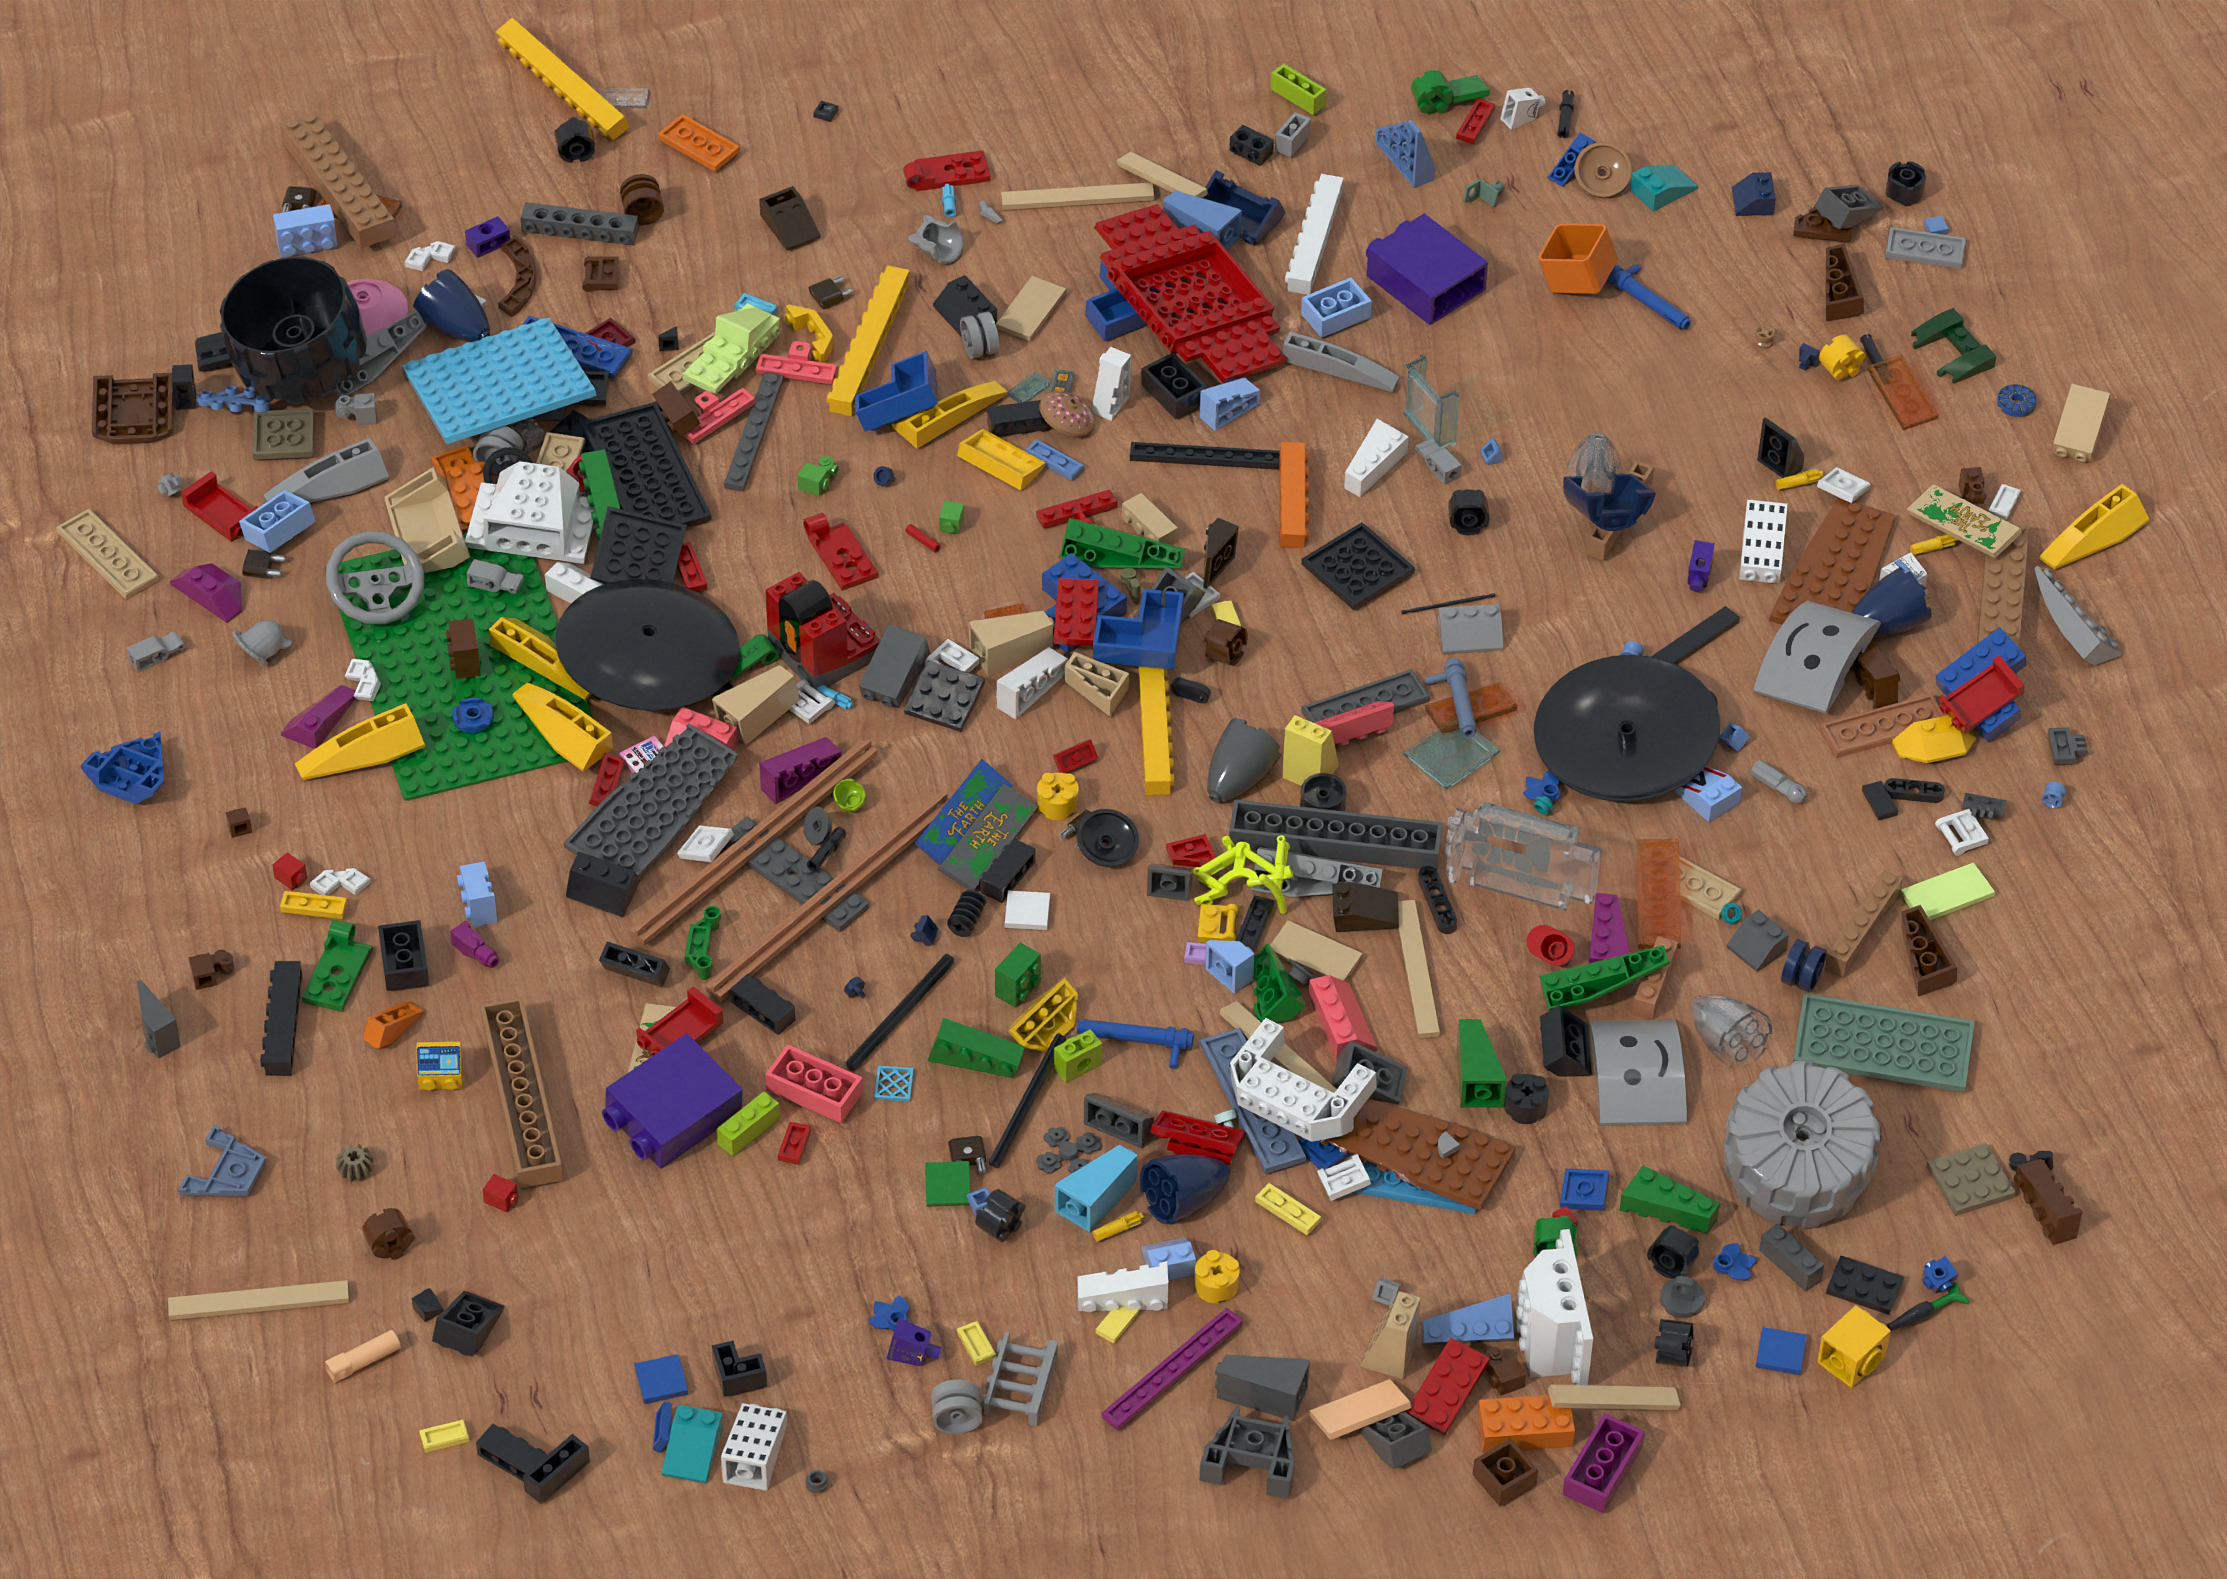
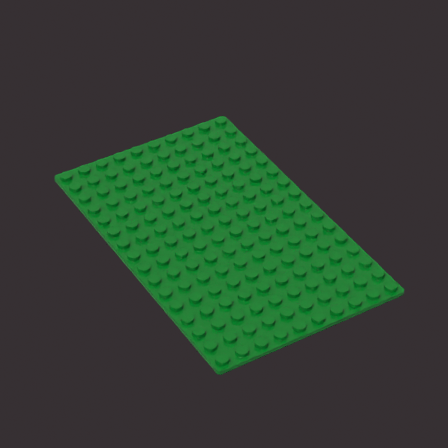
M467 532L463 533L464 539H466ZM467 548L470 557L451 568L424 573V591L417 606L402 619L385 625L364 624L347 616L338 607L355 659L368 660L373 665L381 685L374 701H370L374 715H379L406 703L425 743L424 748L390 761L405 801L569 762L551 747L513 698L512 694L526 683L538 686L561 697L593 718L587 700L490 646L489 628L501 617L516 618L548 636L556 644L555 636L558 622L533 557ZM394 549L342 561L338 573L347 574L404 566L401 554ZM473 560L499 565L509 573L523 575L524 580L517 593L513 594L502 589L498 592H491L468 586L466 573ZM392 574L388 577L393 583L400 581L397 575ZM350 580L348 582L352 588L360 586L357 580ZM412 585L403 589H396L389 597L391 609L399 606L407 598ZM356 595L345 596L354 606L369 612L368 605L364 600ZM380 596L372 598L375 604L383 603V599ZM473 618L481 676L456 679L455 671H451L449 659H453V657L449 658L447 644H451V642H447L446 630H449V621ZM481 698L487 704H491L494 712L493 722L484 731L466 733L454 725L452 719L453 708L457 707L459 702L464 699ZM471 713V714H469L468 716H470V717H475V716H477L478 714H476V713Z

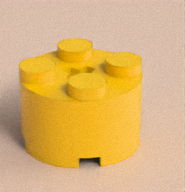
M1839 335L1832 339L1833 343L1830 346L1826 344L1819 355V361L1837 381L1849 376L1855 377L1860 372L1859 367L1866 358V354L1848 335Z
M1045 773L1042 775V779L1037 785V805L1039 812L1045 814L1046 818L1060 821L1069 818V815L1073 812L1074 814L1077 812L1079 787L1074 775L1065 773Z
M1216 1250L1208 1251L1195 1265L1194 1284L1198 1296L1212 1304H1219V1301L1226 1300L1227 1302L1233 1299L1239 1289V1262L1226 1253Z

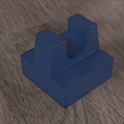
M1803 343L1799 348V361L1801 362L1799 368L1806 371L1811 365L1817 367L1820 363V351Z
M929 915L921 916L919 922L914 925L916 931L911 933L910 936L914 942H923L926 946L933 945L939 928Z

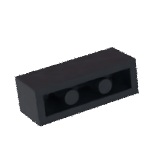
M1041 400L987 407V422L990 433L1000 437L1050 430V425L1040 413L1039 404Z
M1014 838L1009 845L1007 844L1003 848L1002 854L998 859L995 858L988 871L982 873L979 879L980 892L1002 903L1007 898L1008 891H1012L1036 862V849Z
M608 941L599 958L600 963L606 970L661 988L670 971V967L664 959Z
M747 974L730 988L731 1003L775 1034L779 1035L795 1021L794 1005L780 997L773 989L764 986L759 979H754Z
M493 1423L476 1441L478 1456L523 1482V1476L547 1456L542 1449L534 1448L525 1439L517 1438L510 1434L506 1428L498 1427Z
M571 1434L523 1476L525 1492L542 1504L590 1462L589 1447L575 1435Z

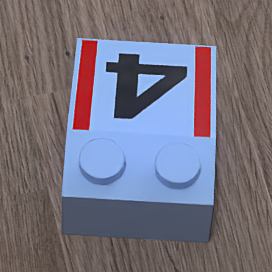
M1705 766L1692 780L1674 791L1705 820L1711 822L1740 804L1742 787L1728 774Z

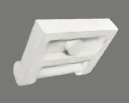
M949 639L925 660V666L928 660L939 663L938 660L941 659L955 669L967 673L971 672L979 664V657Z
M805 679L800 680L796 684L799 689L800 700L793 704L789 710L808 724L826 710L833 708L835 701L830 697H825L811 687L810 683ZM803 692H806L807 694H809L811 697H813L814 699H816V700H817L818 702H820V703L818 704L817 702H815L814 700H812L810 697H808L807 695H805Z
M1970 809L1942 817L1935 822L1938 830L1943 832L1951 844L1952 851L1956 856L1963 854L1967 850L1988 844V836L1976 818L1971 816L1972 812ZM1950 825L1954 826V828L1962 838V842H1959L1957 840V838L1949 828Z
M1357 1154L1351 1156V1159L1333 1167L1317 1170L1319 1179L1330 1201L1371 1185L1370 1179Z

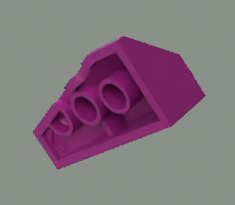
M343 685L338 686L292 718L281 732V736L316 749L354 702L356 690Z

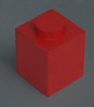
M288 852L272 864L274 878L292 891L307 879L306 865Z
M493 1174L482 1189L484 1203L504 1212H507L511 1206H514L519 1198L517 1184L496 1174Z

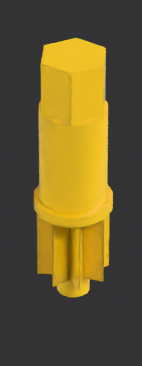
M1813 469L1775 481L1776 487L1780 491L1814 483L1823 477V472Z
M1948 534L1936 536L1935 538L1911 545L1910 552L1915 556L1938 549L1941 550L1942 548L1955 545V541H1958V539Z
M1134 1211L1092 1231L1096 1242L1141 1224L1140 1220L1144 1218L1141 1212L1137 1214V1211Z

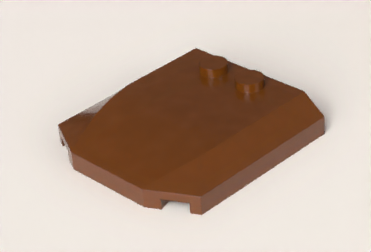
M153 373V378L114 380L113 375L93 376V437L111 444L154 442L172 434V373Z

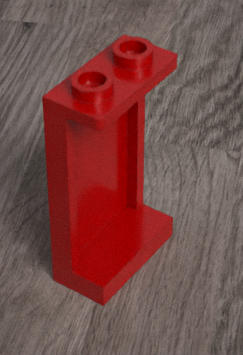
M212 471L181 492L183 506L231 542L243 535L239 521L259 508L255 506L251 509L219 485L217 475Z
M1998 655L1992 659V665L1946 697L1942 694L1939 697L1938 706L1944 715L1948 714L1952 718L1953 726L1966 734L2024 694V684L2001 656Z
M693 986L687 990V1000L646 1031L641 1028L636 1030L637 1044L641 1049H646L654 1056L686 1033L698 1043L724 1023L723 1010Z

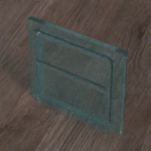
M1456 715L1404 751L1403 755L1447 790L1500 753V749L1479 732H1476L1472 738L1462 736Z

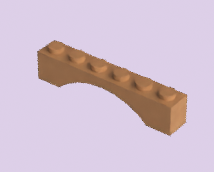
M1636 460L1628 474H1633L1650 487L1653 481L1654 467ZM1594 525L1587 536L1585 554L1604 560L1622 530L1607 531Z
M1886 870L1882 872L1827 953L1825 970L1842 978L1846 976L1877 920L1885 911L1893 906L1899 897L1903 878Z

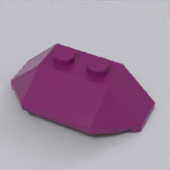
M213 563L186 569L170 581V585L226 623L242 612L241 582Z

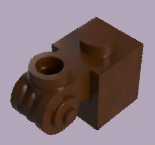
M1981 467L1961 468L1958 485L1962 499H1967L1973 505L1978 503L1984 504L1986 493L1983 490L1985 481Z
M218 950L212 955L206 953L188 957L196 990L216 986L215 973L220 970L222 974H229L234 970L233 956L225 950Z
M1492 1347L1485 1353V1356L1490 1358L1485 1371H1488L1490 1374L1489 1381L1493 1389L1496 1388L1501 1396L1524 1388L1526 1373L1517 1357L1502 1362V1351L1497 1347Z

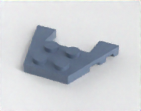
M213 1125L206 1138V1145L224 1151L208 1180L186 1174L178 1189L179 1195L249 1196L266 1164V1158L249 1146L240 1144L235 1140V1137L223 1133L221 1128Z

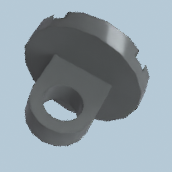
M1678 1276L1665 1283L1661 1289V1305H1663L1668 1314L1677 1318H1689L1695 1313L1698 1314L1704 1306L1705 1293L1702 1287L1689 1277Z

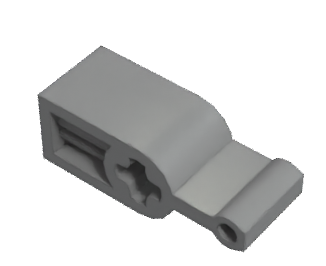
M1433 438L1415 446V450L1425 459L1428 468L1444 485L1461 477V464L1446 448H1440Z
M475 559L466 573L468 586L491 592H498L502 589L516 594L524 580V576L521 574L509 573L502 566Z
M176 631L162 638L153 636L127 647L129 661L135 670L141 672L162 663L168 658L169 654L183 650L185 644Z

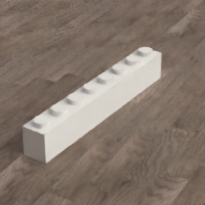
M1321 174L1319 181L1315 182V194H1311L1310 198L1311 207L1308 206L1306 210L1307 220H1303V232H1299L1297 241L1299 245L1294 247V259L1291 258L1289 264L1290 272L1287 271L1285 276V283H1288L1289 292L1311 294L1343 192V177Z

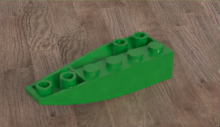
M1069 518L1059 558H1065L1072 553L1086 565L1097 568H1166V566L1168 568H1181L1186 549L1114 528Z
M1662 945L1541 975L1539 977L1546 1007L1550 1011L1558 1005L1565 1008L1593 1001L1669 965V959L1665 947Z

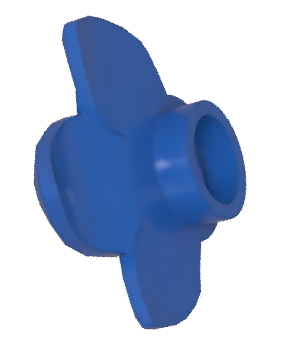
M1550 771L1544 774L1542 780L1526 777L1527 790L1523 794L1530 800H1535L1538 796H1545L1552 802H1555L1560 798L1559 780Z
M1738 1243L1728 1244L1713 1259V1268L1721 1274H1728L1732 1279L1748 1280L1751 1278L1748 1270L1753 1267L1756 1258L1739 1253Z
M900 1295L893 1300L892 1305L875 1301V1316L869 1319V1323L878 1329L889 1328L895 1331L897 1325L895 1322H898L899 1318L909 1322L907 1317L909 1305Z

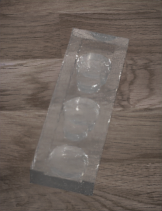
M595 88V91L615 108H647L651 94L649 88Z

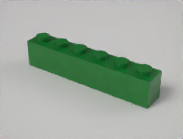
M605 449L582 453V462H579L580 473L585 475V478H583L584 489L589 491V495H587L589 507L593 506L594 509L591 512L593 524L597 523L598 526L595 529L597 540H600L608 506L620 509Z

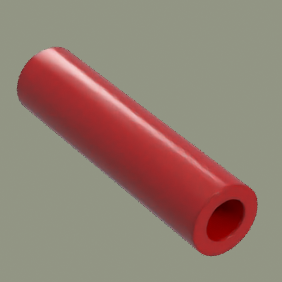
M909 524L906 527V533L934 553L940 550L941 545L914 525Z

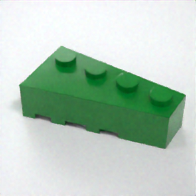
M943 1018L927 1061L1014 1078L1025 1047Z
M1642 1165L1621 1194L1619 1211L1627 1212L1629 1210L1637 1212L1638 1216L1645 1218L1647 1215L1660 1219V1222L1678 1223L1679 1227L1707 1234L1718 1219L1720 1203Z

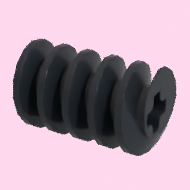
M973 890L962 892L947 921L948 928L952 933L960 937H967L971 934L970 931L974 929V925L977 923V919L987 903L985 896Z

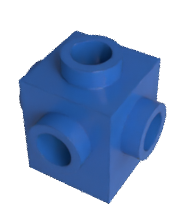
M1944 1256L1938 1261L1934 1259L1924 1266L1922 1281L1928 1290L1932 1289L1934 1293L1940 1290L1945 1292L1953 1286L1952 1282L1957 1279L1958 1272L1947 1257Z

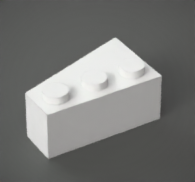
M1110 347L1100 357V367L1091 411L1095 415L1112 421L1130 398L1131 355Z

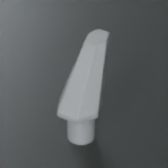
M986 200L979 202L982 210L980 212L981 215L997 224L1003 222L993 208L988 207Z

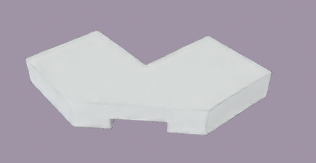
M437 241L430 243L431 246L422 249L420 247L412 249L405 261V267L423 271L430 259L449 263L456 251L455 245Z
M352 659L345 677L348 680L360 681L354 697L357 700L374 701L381 683L373 665L368 660Z
M355 868L337 872L324 870L310 882V887L321 895L329 896L341 885L356 896L370 884V878Z

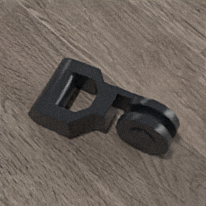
M2038 1151L2034 1155H2030V1161H2027L2026 1156L2022 1153H2013L2009 1157V1166L2013 1171H2016L2017 1165L2042 1159L2051 1171L2053 1169L2052 1151Z

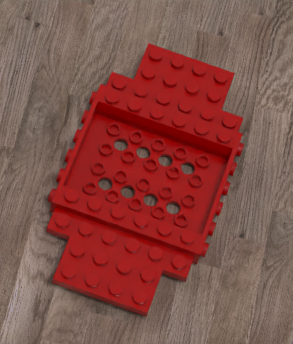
M1158 204L1096 222L1094 229L1112 249L1101 253L1100 256L1101 261L1108 268L1107 276L1109 280L1113 282L1119 292L1127 299L1141 319L1146 322L1170 353L1179 354L1185 362L1202 358L1223 384L1286 363V356L1283 355L1269 337L1279 333L1280 326L1272 318L1274 306L1211 231L1201 233L1195 225L1178 229ZM1202 274L1206 277V279L1197 277L1196 275ZM1181 279L1189 280L1190 284L1181 282ZM1165 284H1172L1175 289L1166 287ZM1150 289H1157L1160 293L1151 292ZM1218 300L1226 301L1227 305L1218 303ZM1202 305H1209L1212 310L1203 308ZM1187 310H1194L1196 315L1188 313ZM1171 315H1178L1181 317V320L1172 318Z

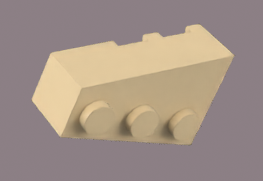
M1074 652L1065 665V682L1108 716H1111L1129 690V673Z

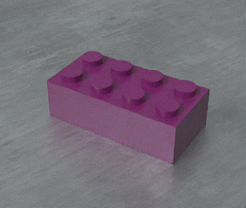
M1604 1413L1565 1477L1562 1495L1604 1513L1643 1447L1645 1431Z

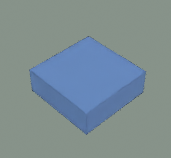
M1942 216L1924 219L1923 224L1928 233L1948 234L1949 228Z

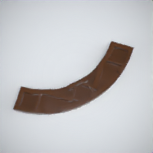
M516 236L501 245V250L507 254L516 268L514 287L498 303V307L511 317L526 305L536 284L534 259L529 253L527 246Z

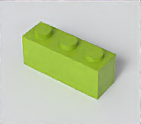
M1284 63L1271 73L1272 91L1312 115L1325 107L1326 89Z
M763 1091L717 1128L718 1145L730 1155L735 1156L780 1119L779 1103Z

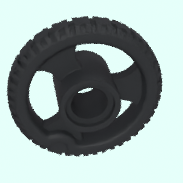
M506 447L496 450L488 457L484 464L485 483L494 484L490 474L497 473L500 475L501 471L519 461L533 462L524 451L517 448ZM505 455L517 456L516 462L508 460L504 461L501 465L496 460Z

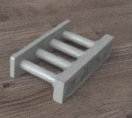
M1005 1332L1003 1339L998 1341V1357L993 1358V1375H989L987 1378V1394L983 1393L981 1406L984 1407V1415L989 1416L992 1406L1024 1412L1028 1416V1425L1037 1426L1058 1355V1341L1049 1339L1047 1348L1037 1349L1010 1343V1333ZM1011 1352L1041 1358L1043 1362L1042 1366L1032 1367L1005 1360L1007 1353ZM1002 1370L1035 1376V1379L1038 1380L1036 1384L1031 1386L1001 1380L1000 1376ZM997 1388L1030 1394L1032 1400L1025 1404L995 1398Z

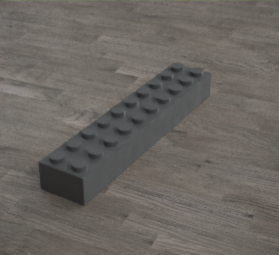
M1234 799L1229 837L1235 846L1238 842H1247L1251 850H1258L1259 847L1277 850V837L1283 835L1286 842L1290 845L1288 852L1330 859L1420 869L1424 866H1431L1437 870L1443 822Z

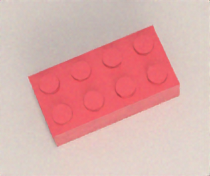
M788 1044L765 1074L767 1091L839 1123L844 1121L863 1094V1077Z

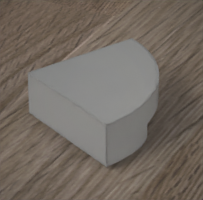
M1446 1131L1440 1136L1438 1140V1153L1442 1159L1460 1149V1144Z

